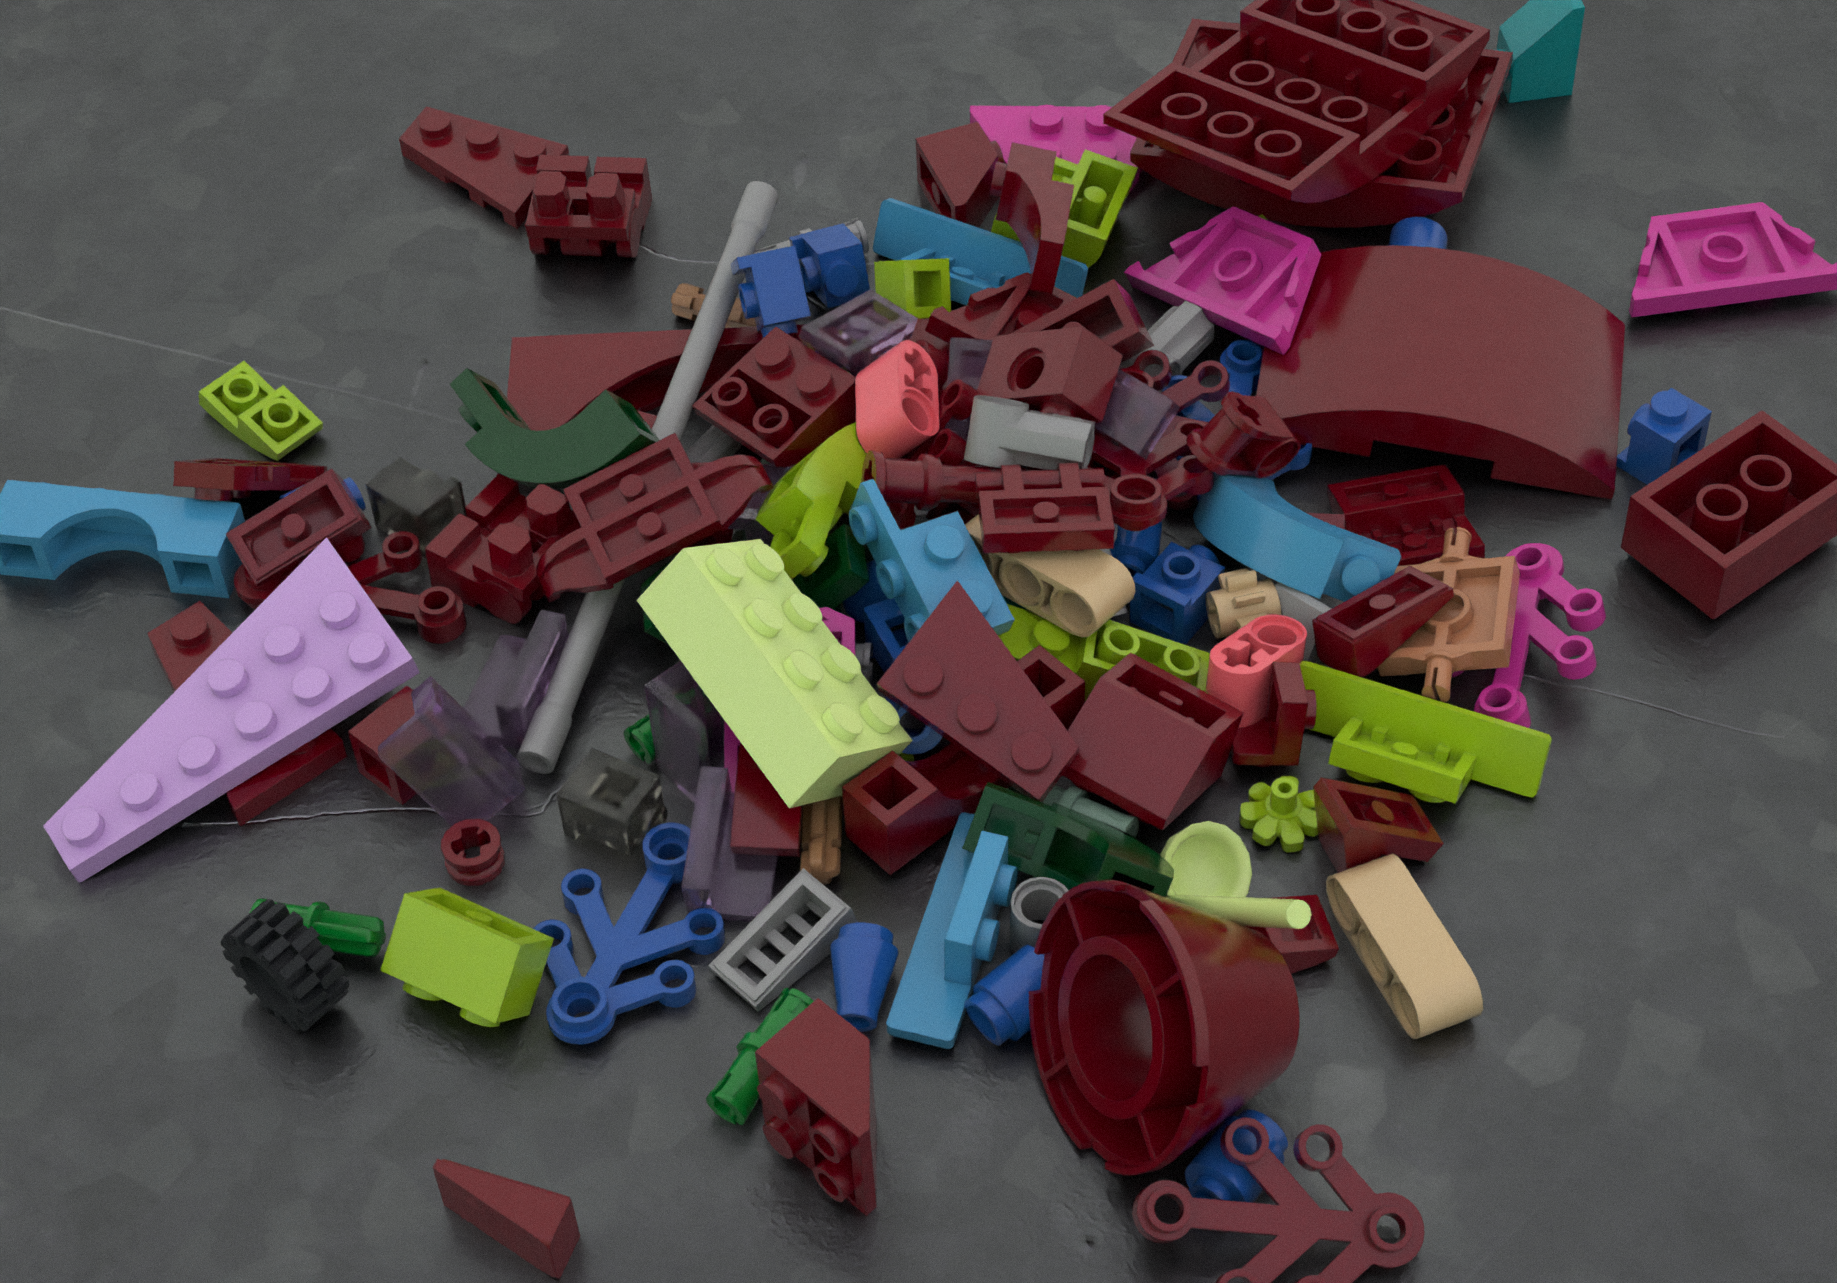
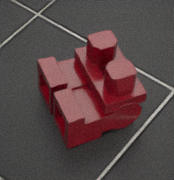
M539 155L537 178L525 223L531 253L549 255L552 245L560 241L563 255L604 257L607 247L612 243H616L618 257L635 258L639 250L641 230L645 228L652 202L647 158L597 156L594 176H592L589 156Z
M498 473L465 507L466 516L459 513L425 548L431 587L443 586L449 588L461 598L463 603L471 607L480 604L497 618L507 623H518L531 610V600H540L545 595L536 573V566L540 557L552 544L581 528L574 511L570 509L566 495L541 484L525 497L519 493L517 482Z

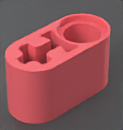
M904 340L858 372L855 379L856 433L866 453L869 450L880 451L884 458L900 459L938 432L940 425L938 374L930 355L919 344L911 340Z
M1277 614L1263 615L1255 618L1211 649L1205 692L1244 712L1239 728L1251 726L1265 717L1273 662L1300 663L1304 660L1307 638L1306 628L1302 623L1288 616Z

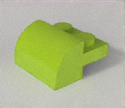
M1086 149L1078 164L1056 157L1052 180L1074 185L1061 256L1084 263L1088 268L1100 258L1134 182L1138 170L1137 167ZM995 215L991 232L1021 242L1007 222L996 220Z

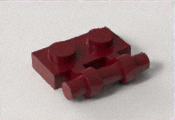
M1074 462L1058 463L1057 470L1021 471V465L1017 464L1001 465L1000 472H975L976 498H979L978 513L983 553L1113 549L1115 528L1108 487H1105L1103 468L1079 469L1078 463Z

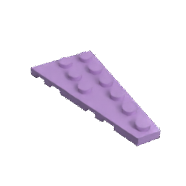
M326 537L43 826L69 871L80 884L420 672L409 652Z

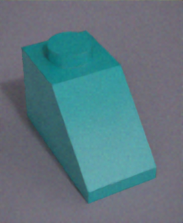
M1529 0L1499 26L1497 49L1495 50L1513 52V61L1503 86L1508 103L1572 95L1585 12L1582 0Z

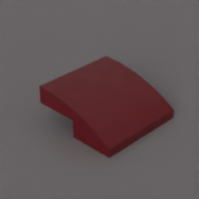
M1445 464L1327 485V496L1332 513L1345 514L1344 529L1399 549L1401 559L1398 566L1422 564L1440 558L1443 555L1444 534L1446 530L1453 528L1456 536L1457 527L1464 528L1471 534L1468 556L1485 558V544L1465 516V493Z

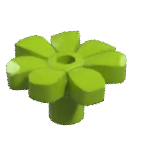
M1281 776L1272 783L1271 787L1266 783L1258 782L1248 791L1249 802H1244L1240 806V824L1245 829H1253L1252 839L1263 846H1270L1279 837L1283 851L1286 853L1300 851L1304 845V834L1313 837L1318 835L1314 791L1308 790L1298 793L1299 781L1293 776Z

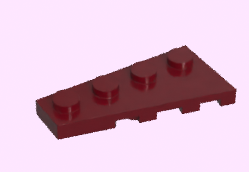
M199 601L147 634L152 649L173 692H175L232 632ZM330 728L225 793L239 826L250 821L346 758L347 754L343 740Z

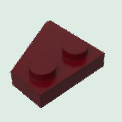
M1026 272L1006 280L1005 284L1001 287L986 288L971 294L966 306L948 312L943 306L934 309L929 317L925 331L986 363L994 336L1011 334L1077 298L1055 286L1053 294L1030 290V273Z
M228 458L174 461L173 486L194 487L195 499L231 501L232 498H252V490H294L325 473L327 466Z

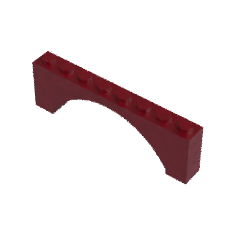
M929 319L797 325L798 333L790 335L855 377L858 372L904 340L916 342L917 340L924 339L943 352L946 357V363L950 365L949 377L938 391L939 399L945 388L956 379H962L977 390L985 367V362L926 332L925 329ZM756 326L724 328L699 393L707 392L763 339L761 330L757 331ZM692 329L512 337L507 399L529 428L535 431L554 429L566 424L581 413L605 389L631 403L637 411L646 413L662 405ZM971 415L961 422L951 418L943 429L949 428L967 440Z

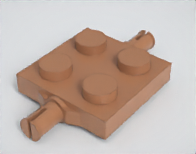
M1457 527L1456 536L1453 528L1446 530L1444 534L1443 555L1440 558L1422 564L1397 566L1395 573L1408 566H1412L1453 588L1454 597L1377 667L1381 677L1426 673L1422 696L1435 700L1439 696L1440 701L1444 703L1450 699L1451 679L1455 671L1509 667L1520 578L1515 556L1484 559L1468 556L1471 534L1468 530Z

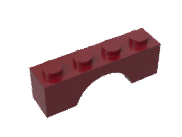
M1039 645L1017 662L1068 731L1085 703V681ZM952 743L938 753L919 761H905L894 751H891L842 786L846 837L891 875L954 829L961 813L974 814L988 782L1006 789L1011 785Z

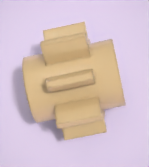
M1248 568L1219 574L1218 578L1221 589L1206 593L1207 616L1212 632L1217 639L1230 636L1257 617L1269 614L1282 615L1279 596L1273 581L1269 578L1257 581L1255 570L1249 571Z

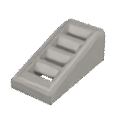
M803 868L708 966L716 976L759 1012L778 997L784 988H789L831 954L830 945L838 938L839 929L842 926L858 921L852 909ZM809 910L820 918L813 927L801 918ZM789 926L803 937L796 945H793L780 934ZM767 943H770L784 955L777 965L760 951ZM747 959L766 974L758 984L738 968Z

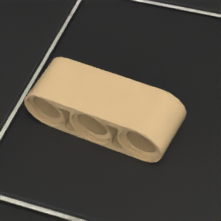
M979 514L965 524L1001 595L1073 635L1089 637L1134 598L1136 592L1135 582L1123 563L1100 549L983 553Z
M1392 853L1328 876L1326 891L1336 920L1399 1023L1411 1038L1418 1039L1481 1015L1483 999L1472 969L1398 856Z

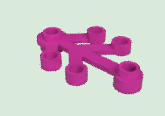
M1542 543L1524 544L1506 554V556H1515L1520 572L1509 667L1495 669L1492 685L1482 690L1474 706V712L1527 728L1530 727L1531 718L1526 698L1520 692L1530 640L1556 662L1559 674L1567 679L1587 677L1595 670L1597 664L1592 642L1584 636H1567L1537 610L1539 600L1546 598L1565 612L1569 627L1579 632L1597 629L1604 623L1606 618L1601 594L1589 588L1577 590L1562 577L1564 564L1561 554L1554 547ZM1582 609H1590L1587 611L1579 612ZM1573 656H1581L1577 659H1569ZM1455 671L1452 674V678L1460 675L1464 671Z

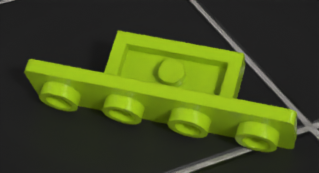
M1306 660L1299 663L1305 689H1313L1316 695V721L1314 728L1310 730L1335 737L1328 764L1346 769L1347 774L1351 777L1368 783L1384 781L1407 788L1416 798L1433 803L1448 801L1456 804L1470 780L1530 798L1537 794L1552 742L1549 734Z

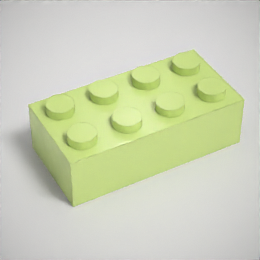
M761 539L683 548L637 599L639 605L789 809L843 796L842 786L891 751L899 755L913 741L899 723L900 719L896 709L890 702L877 694L861 673V666L856 656L849 649L840 645L822 621V613L819 607L809 597L800 592L784 571V563L775 550L764 544Z

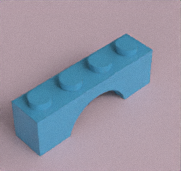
M7 480L0 493V574L55 580L67 568L88 556L106 551L128 550L143 553L158 561L163 566L172 593L230 598L235 587L234 575L243 563L226 533L245 522L240 503L116 491L104 488L56 485L45 482Z

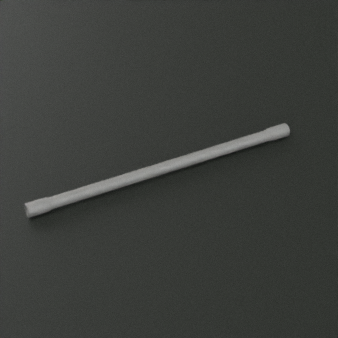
M753 181L747 184L731 223L730 236L652 427L653 432L660 440L673 433H676L679 440H681L693 409L692 405L696 402L739 293L738 285L742 284L745 277L744 273L733 276L730 264L737 257L754 254L758 242L765 235L779 199L777 191L765 182ZM625 579L614 584L612 589L585 594L544 699L534 712L518 752L517 760L526 769L540 774L553 772L572 725V713Z

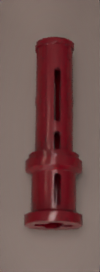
M869 450L863 462L861 483L873 479L885 502L915 504L917 510L930 511L932 508H936L939 502L978 504L979 498H976L975 472H1000V468L944 465L939 458H935L932 454H921L917 460L884 458L882 452Z

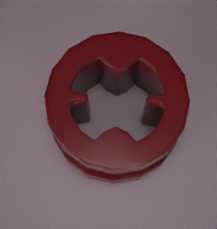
M465 819L455 823L445 832L441 840V851L445 859L446 870L450 878L458 884L479 886L488 883L501 873L505 865V854L501 846V836L497 828L488 821ZM480 847L479 856L466 858V849Z

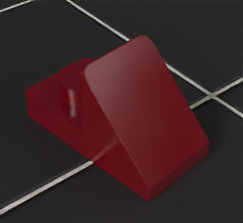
M1322 777L1313 786L1319 841L1338 873L1378 859L1382 854L1386 856L1393 853L1398 857L1428 862L1444 844L1413 795Z

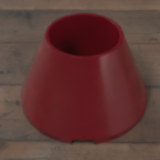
M1100 880L1077 885L1067 891L1048 913L1034 949V953L1037 955L1045 954L1042 967L1041 990L1029 991L1030 1029L1036 1063L1047 1097L1061 1125L1080 1150L1093 1148L1100 1156L1107 1160L1104 1169L1122 1175H1138L1156 1171L1167 1166L1277 1080L1290 1065L1299 1036L1300 1016L1297 992L1292 975L1283 956L1276 946L1262 933L1118 880Z

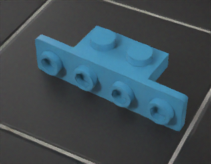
M888 198L881 202L873 251L876 254L893 260L949 258L952 301L966 306L971 294L986 288L1001 287L1008 279L1026 272L1030 273L1027 254L1022 243L893 198ZM1061 256L1055 287L1076 298L1082 296L1088 272L1087 265Z
M871 479L860 483L849 511L850 526L856 540L861 545L867 544L877 564L876 574L883 593L887 598L895 599L905 618L904 629L908 642H910L957 580L997 635L1010 630L1015 619L958 511L900 530L876 482Z
M964 812L958 817L886 1022L887 1033L891 1036L945 1049L952 1048L966 1011L964 1003L971 996L982 960L990 962L993 958L1000 928V922L996 918L1000 906L1009 907L1016 886L1018 868L1008 865V836L982 831L974 853L962 849L975 814Z

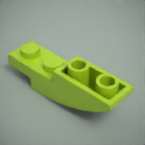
M856 422L845 426L830 436L792 467L774 485V488L765 498L755 520L774 535L770 547L781 557L784 563V571L791 580L799 573L803 577H807L820 566L829 550L825 545L829 531L834 527L841 515L846 513L849 516V511L861 483L863 462L867 454L858 440Z
M1007 604L1015 620L1010 630L998 635V637L1015 660L1018 661L1040 645L1085 681V701L1099 678L1129 653H1133L1204 692L1206 691L1210 657L1208 652L1112 620H1108L1089 637H1079L1031 611Z

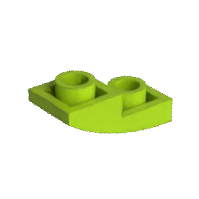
M242 361L199 391V405L214 419L253 449L276 461L323 429V422L284 385L275 390L245 361Z

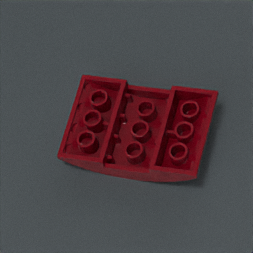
M1254 0L1240 11V31L1191 68L1175 62L1170 63L1103 114V124L1291 201L1302 203L1324 202L1355 191L1392 166L1427 132L1459 91L1477 63L1490 39V29L1410 0Z
M1192 19L1172 62L1191 68L1240 31V23ZM1484 49L1472 71L1445 110L1427 132L1404 155L1370 182L1355 191L1332 200L1317 203L1291 201L1140 138H1136L1130 151V160L1156 179L1206 203L1227 210L1234 206L1256 216L1263 214L1268 220L1293 225L1357 228L1393 224L1410 217L1427 216L1463 201L1513 61V52Z
M1400 245L1363 246L1321 252V257L1290 348L1283 355L1264 346L1256 396L1261 395L1265 397L1299 440L1300 445L1306 446V443H1312V447L1369 457L1373 440L1490 460L1492 461L1490 477L1492 479L1612 499L1616 480L1625 324L1605 307L1572 287L1526 267L1496 258L1449 249Z

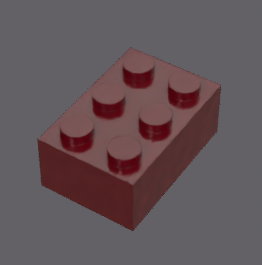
M1761 410L1631 495L1621 548L1714 620L1837 536V464Z

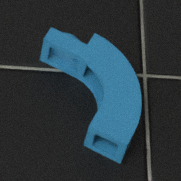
M1214 472L1213 488L1209 492L1201 494L1193 514L1196 528L1217 548L1249 568L1318 599L1321 598L1322 594L1345 602L1394 575L1401 559L1399 549L1331 525L1291 505L1277 493L1274 482L1267 478L1259 479L1255 476L1234 474L1222 476Z

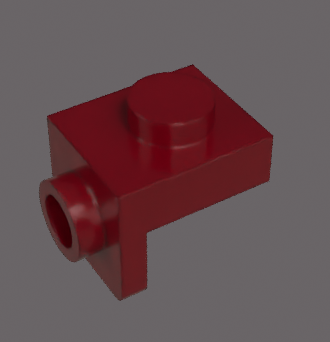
M1273 662L1266 715L1251 726L1238 728L1230 750L1233 763L1256 767H1269L1272 765L1298 766L1304 729L1314 728L1317 710L1315 691L1313 689H1305L1299 663Z

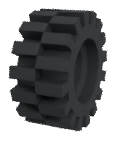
M267 899L222 936L221 946L225 948L222 952L225 959L234 964L231 969L236 977L243 978L246 982L244 985L245 989L250 995L255 993L260 998V1005L267 1012L272 1009L276 1019L284 1025L288 1022L291 1029L306 1031L348 994L349 980L343 976L345 970L341 963L331 958L335 953L328 944L322 945L317 939L320 934L312 926L309 928L303 925V918L295 911L290 914L286 905L281 902L275 904L272 899Z

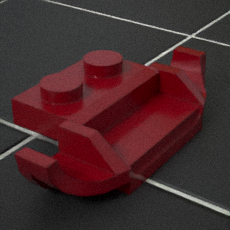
M673 433L563 489L581 528L552 544L540 557L536 566L538 580L549 603L560 598V594L563 592L588 593L612 589L614 584L717 531H725L744 512L755 494L759 492L764 494L773 489L774 486L762 463L753 456L740 454L722 457L694 470L676 433Z

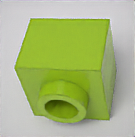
M949 258L874 262L877 320L929 318L933 310L941 306L948 312H951Z

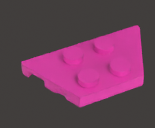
M970 105V123L978 121L989 141H997L1006 164L1008 163L1013 142L1056 151V157L1075 164L1079 163L1086 149L1137 167L1136 177L1130 191L1138 183L1139 175L1143 171L1130 160V151L1137 137L1103 124V114L1112 108L1110 106Z
M1763 202L1652 216L1635 287L1631 296L1629 314L1632 318L1837 290V262L1831 265L1813 252L1815 240L1799 228L1785 223L1780 214Z
M1233 206L1210 219L1202 228L1188 232L1170 242L1169 244L1174 251L1172 255L1146 270L1143 269L1138 261L1124 271L1133 288L1173 306H1180L1185 301L1193 303L1203 309L1204 315L1211 323L1284 355L1290 348L1321 253L1312 238Z

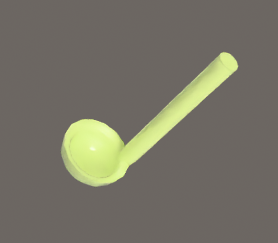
M1211 821L1191 824L1170 837L1160 854L1174 869V877L1166 898L1243 926L1301 929L1307 926L1311 919L1310 907L1303 900L1246 897L1249 893L1252 877L1249 852L1240 836L1226 825Z

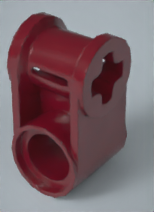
M1233 391L1228 392L1222 398L1221 410L1204 428L1193 429L1186 438L1187 445L1193 455L1216 474L1222 476L1228 474L1255 476L1259 479L1269 477L1283 469L1294 459L1301 447L1299 440L1265 397L1261 395H1241Z

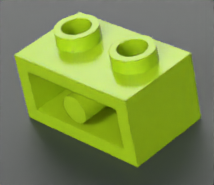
M440 887L404 893L380 971L404 981L403 990L415 997L431 1001L443 999L460 1007L459 1014L465 1020L480 1026L498 1027L500 1022L530 1015L554 938Z

